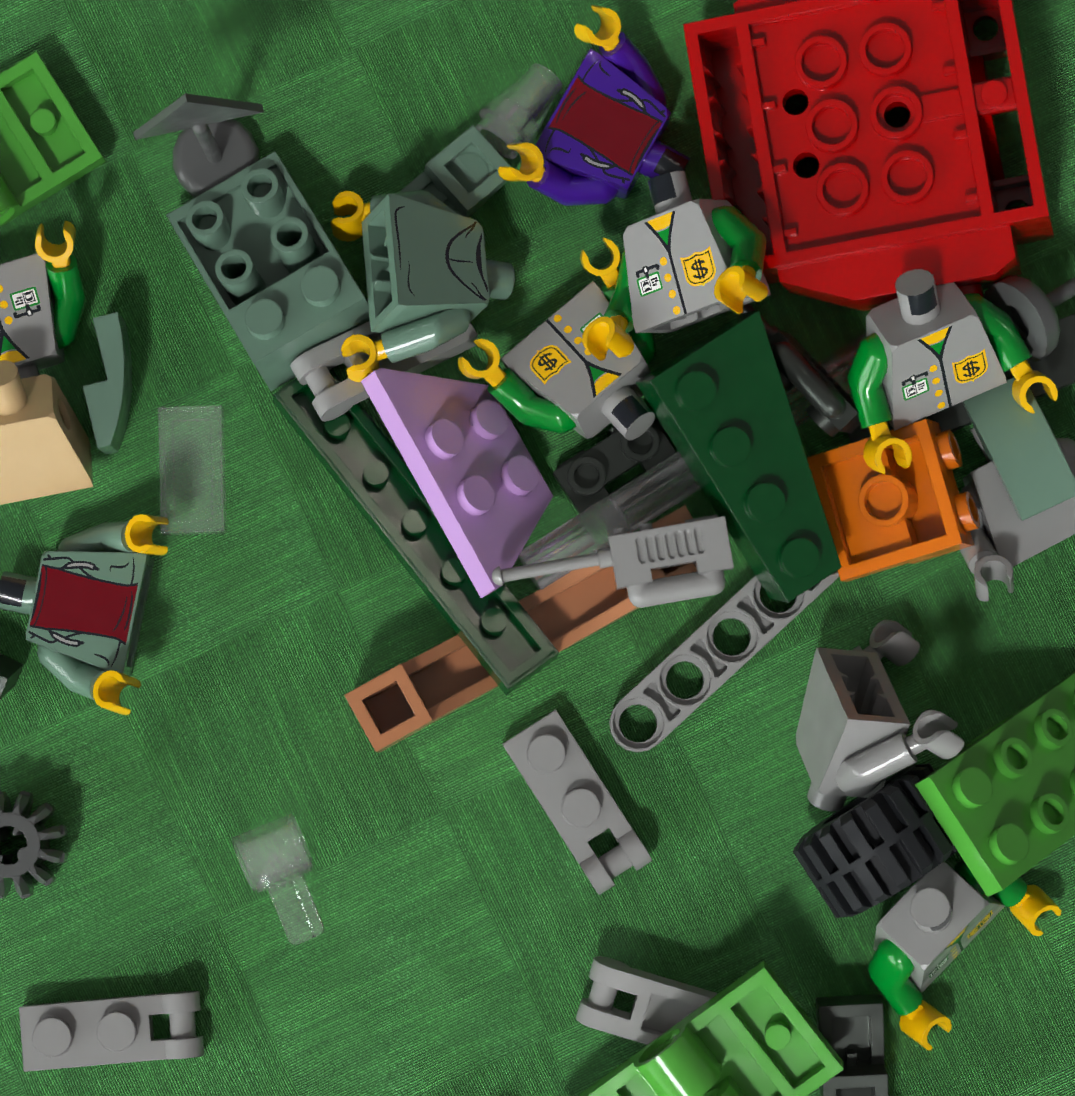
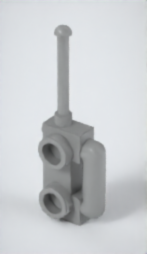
M717 515L689 519L685 520V523L659 528H653L652 523L639 525L640 531L627 533L626 527L614 529V535L608 536L609 547L597 549V553L501 570L499 566L493 570L492 580L495 584L503 586V582L593 566H599L600 569L613 566L616 589L627 588L630 602L636 607L644 608L717 595L725 587L724 571L732 570L734 564L725 516L718 517ZM691 563L695 564L696 572L652 579L651 570Z

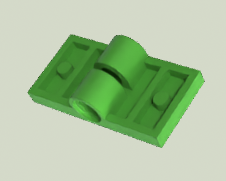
M37 51L0 73L1 227L106 162Z
M1075 671L1016 713L975 737L965 745L966 748L915 784L987 897L1004 890L1075 835Z
M762 961L578 1096H808L843 1071L844 1064L840 1056L768 964Z

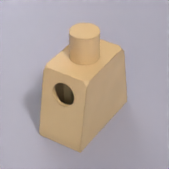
M0 361V505L93 487L91 444L89 438L55 378L43 374L21 379L18 368L13 362Z

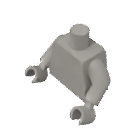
M973 428L971 432L988 463L963 478L965 487L960 490L959 494L968 491L973 497L979 514L980 528L970 531L974 546L961 549L960 552L968 568L974 574L976 596L980 601L985 602L989 601L986 582L1000 580L1006 584L1008 592L1013 593V567L1075 534V497L1024 521L1020 520L992 460L987 457L980 439ZM1056 438L1075 477V441L1070 438Z
M894 620L879 622L870 635V645L863 650L859 645L853 650L816 648L796 731V746L811 780L807 799L812 805L821 810L829 812L841 810L847 796L869 798L882 789L887 777L916 763V755L926 749L942 759H951L964 746V740L951 732V730L958 726V723L936 710L923 712L914 724L913 734L908 737L906 736L910 722L883 667L881 659L886 657L896 666H904L915 657L920 645L912 637V633Z

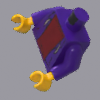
M591 5V9L600 17L601 26L599 31L593 34V31L586 25L576 23L574 33L581 41L599 46V53L592 49L588 51L535 145L528 142L507 144V148L519 153L521 157L520 169L517 170L512 167H499L498 169L499 176L503 180L527 181L530 188L564 206L607 204L615 197L627 199L641 174L652 179L669 172L685 171L691 159L660 141L669 125L671 112L666 108L667 94L647 58L627 35L621 31V21L617 13L610 8L598 5Z

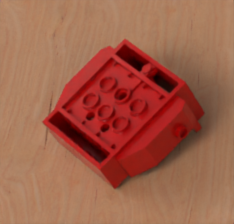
M738 0L733 4L735 14L683 24L711 198L713 200H727L765 235L767 243L763 274L768 284L780 282L792 294L861 311H868L898 298L895 283L900 275L910 270L923 269L933 274L936 286L954 282L963 295L979 293L984 297L983 289L989 288L994 282L1004 277L1022 274L1017 245L1054 238L1013 0ZM983 20H991L998 26L996 36L987 41L980 40L974 35L976 25ZM1008 57L1011 76L988 80L985 61ZM795 94H803L808 97L806 110L798 115L786 112L787 100ZM898 106L907 108L910 111V118L904 126L895 128L887 124L886 117L892 108ZM1017 110L1028 174L1005 178L993 115ZM805 157H814L819 161L817 173L810 178L799 177L796 173L798 162ZM1014 203L1027 205V207L1007 210Z

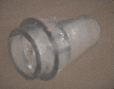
M532 64L522 77L480 110L481 120L476 125V129L501 156L515 159L519 153L507 148V144L518 142L533 144L555 96L562 88L561 81L543 65Z

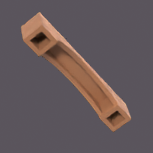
M686 505L652 523V527L659 528L685 523V520L693 518ZM691 563L651 570L652 579L696 572L695 564ZM599 566L572 570L518 601L559 653L639 608L630 602L627 588L616 589L613 566L601 569ZM456 635L424 653L395 666L344 696L375 752L380 753L499 686L462 639Z

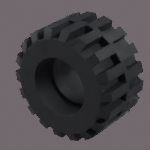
M930 763L912 765L886 779L882 789L869 798L857 797L800 838L793 853L835 918L852 917L874 907L923 877L957 852L955 846L915 786L917 782L934 771Z

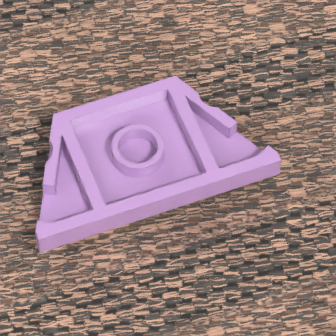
M385 368L374 370L361 383L480 598H483L501 587L492 580L493 570L499 566L500 570L513 567L553 495L505 408L488 392V385Z

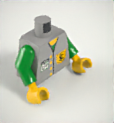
M685 171L669 172L650 179L648 186L656 215L627 226L623 233L624 250L611 300L604 317L596 318L589 323L582 335L584 347L599 361H603L606 358L608 349L619 358L630 355L634 349V342L627 333L635 329V333H671L730 310L740 314L743 312V305L754 301L760 302L771 295L763 274L767 243L765 235L727 200H692Z
M64 221L63 233L66 240L64 243L59 245L50 243L44 236L43 224H40L35 238L37 253L0 264V361L13 362L18 368L21 379L38 376V370L64 362V348L70 345L77 335L86 303V296L77 258L71 255L74 248L76 230L69 221Z
M602 238L612 254L611 261L605 268H594L583 249L580 254V261L585 270L602 278L604 285L601 290L594 281L587 285L501 358L506 369L502 370L499 367V350L494 343L486 339L473 341L478 348H481L487 354L488 364L483 371H478L463 357L458 358V367L462 374L468 378H484L489 383L488 392L523 425L559 434L574 429L584 438L588 439L594 437L608 424L612 423L625 439L634 440L644 434L655 420V413L640 398L643 394L635 383L651 373L648 366L657 354L654 333H635V329L627 333L634 342L632 353L626 357L619 358L608 349L606 358L603 361H599L584 347L582 343L584 330L596 318L604 317L615 290L619 272L617 268L620 263L618 246L613 241Z
M923 269L910 270L900 275L895 283L898 298L877 306L866 316L867 337L860 342L847 376L861 428H869L871 438L865 444L863 458L871 469L884 475L885 468L881 461V455L887 446L892 445L894 458L899 466L908 468L912 461V451L909 445L904 440L891 436L887 422L890 423L895 431L1007 383L1004 372L1009 369L1015 378L1012 384L1013 398L1026 411L1032 414L1035 413L1026 399V391L1034 383L1041 382L1045 392L1053 401H1056L1058 397V391L1053 381L1043 373L1032 370L1027 361L1032 355L1005 311L979 293L963 295L954 282L936 286L933 274Z
M947 859L921 877L876 925L873 947L875 953L869 961L868 971L872 981L898 1015H901L899 1022L901 1031L926 1050L933 1049L932 1045L928 1043L927 1036L935 1024L948 1033L951 1031V1020L924 1001L922 992L1005 906L1010 907L1012 914L1032 935L1042 936L1044 934L1035 924L1036 919L1048 910H1052L1057 916H1060L1061 909L1039 886L1034 884L1027 885L1019 877L1004 890L987 897L964 860L958 862Z

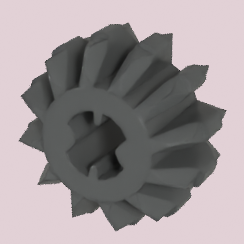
M0 791V843L9 839L8 828L15 827L13 835H24L27 841V847L18 850L17 857L19 861L16 863L12 862L13 854L2 855L0 851V899L6 898L10 892L12 882H14L16 892L20 898L24 899L33 896L34 886L31 875L45 886L53 884L56 880L53 872L44 864L45 860L53 863H64L67 861V852L61 849L50 848V839L66 836L68 834L67 827L59 825L46 829L44 823L55 812V807L51 803H44L30 815L33 805L32 792L21 791L12 808L10 798L6 792Z

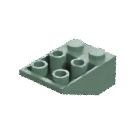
M276 151L166 215L270 391L296 377L290 365L298 356L370 321L369 305Z

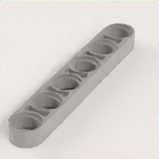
M838 570L797 596L795 603L789 610L779 613L770 611L763 605L759 593L761 583L756 576L752 578L618 702L612 710L609 720L610 734L615 742L623 749L636 753L648 751L658 745L839 577ZM723 620H739L749 631V644L745 651L739 655H725L714 644V629ZM676 663H692L702 673V689L693 698H677L667 687V672ZM630 706H645L652 711L656 718L655 732L651 738L644 742L630 741L620 731V716Z

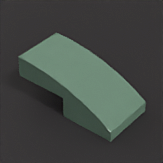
M472 125L426 163L424 172L400 192L428 191L459 215L470 218L507 182L499 176V167L511 166L476 127Z
M118 312L93 318L107 380L83 386L97 448L106 455L119 452L127 427L132 396L130 341L126 321Z
M1012 376L1006 379L1007 383L967 399L962 403L987 457L992 460L1018 518L1024 521L1075 497V477L1030 388L1026 391V399L1032 406L1034 414L1026 411L1014 400L1012 384L1015 378Z

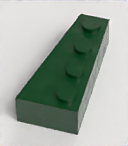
M759 310L739 315L635 382L718 516H725L729 534L770 599L788 603L842 568Z

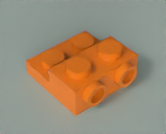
M928 419L909 424L895 431L894 429L890 430L891 436L902 439L909 445L912 451V461L908 468L899 466L894 458L892 445L887 446L881 455L885 475L871 469L863 458L865 444L871 437L807 457L842 566L838 570L840 581L849 582L907 563L916 564L974 546L970 531L980 528V519L971 494L968 491L959 494L952 469L962 466V457L957 440L951 430L941 432L939 423Z

